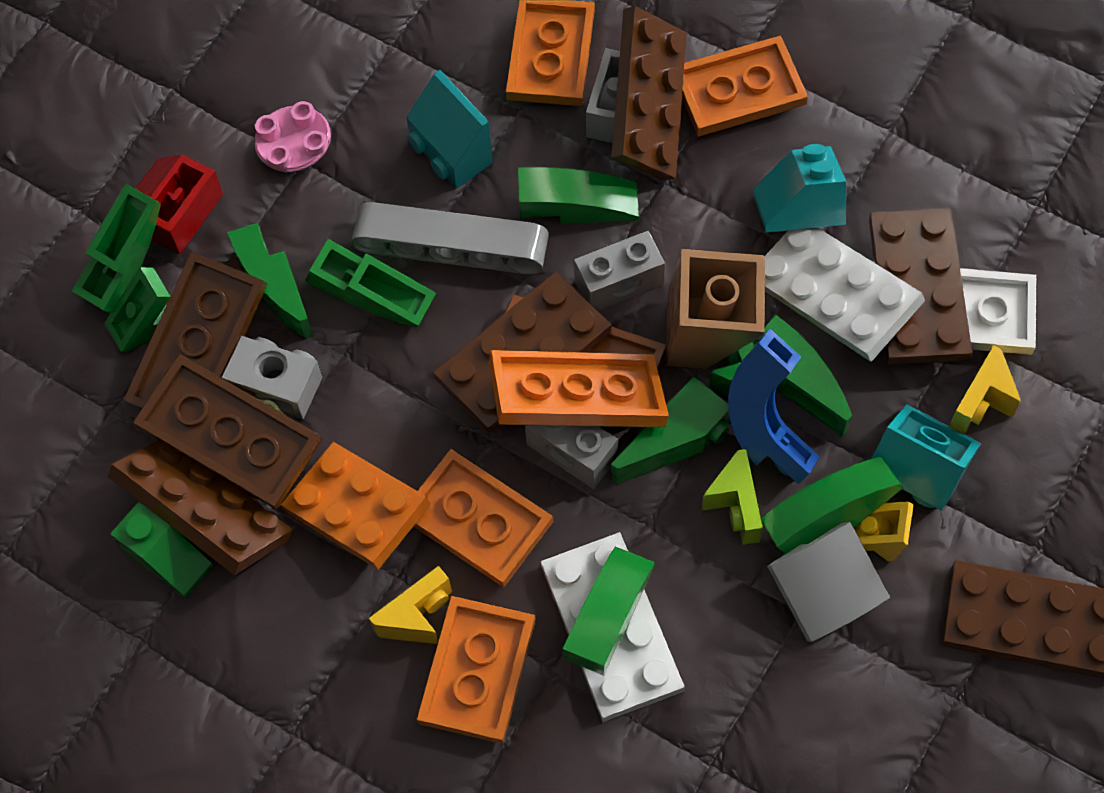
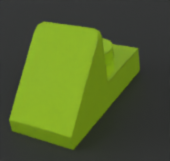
M746 449L738 450L705 492L702 502V510L729 507L733 532L740 531L743 545L759 543L763 528Z

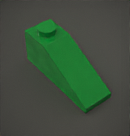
M693 377L666 405L669 414L666 426L645 427L611 463V480L616 484H620L699 454L712 442L719 444L732 427L728 403Z

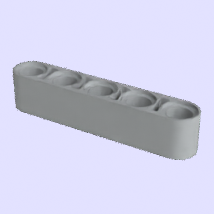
M366 202L359 205L351 244L355 249L368 254L533 275L540 273L543 269L549 232L545 227L531 222Z

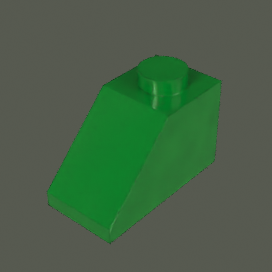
M140 502L133 507L110 534L122 552L185 599L213 567L212 563L176 529Z

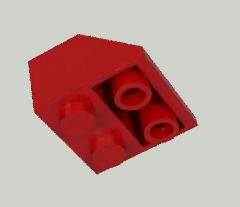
M183 154L157 158L135 188L161 203L151 240L179 255L224 195L215 170Z

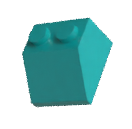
M441 70L437 71L406 116L409 130L406 137L411 147L418 154L423 152L430 159L431 167L437 176L442 180L447 178L457 189L493 163L489 121Z
M810 144L803 149L791 150L753 189V197L766 233L846 225V179L831 146L825 147L820 144Z
M906 404L887 427L871 459L881 456L903 486V490L912 494L913 499L917 503L928 508L936 507L942 511L981 443Z

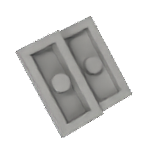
M850 522L840 523L809 544H800L767 566L807 642H812L833 632L890 598Z

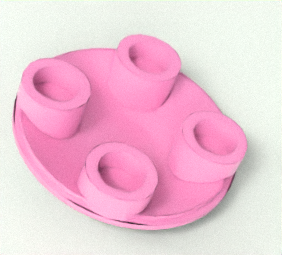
M301 101L293 106L278 109L270 115L260 117L255 124L256 135L254 144L258 157L268 167L278 171L294 172L310 167L322 158L330 144L331 132L329 124L325 117L316 111L309 102Z

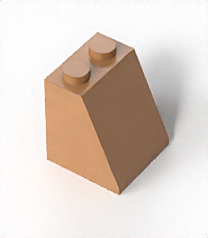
M681 249L668 290L666 366L707 369L763 336L765 255Z

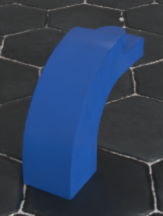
M769 329L752 347L733 376L728 396L729 418L737 441L742 449H746L747 456L756 466L768 455L782 474L790 476L799 484L810 474L820 456L782 421L776 408L775 392L777 386L794 369L801 356L773 330Z

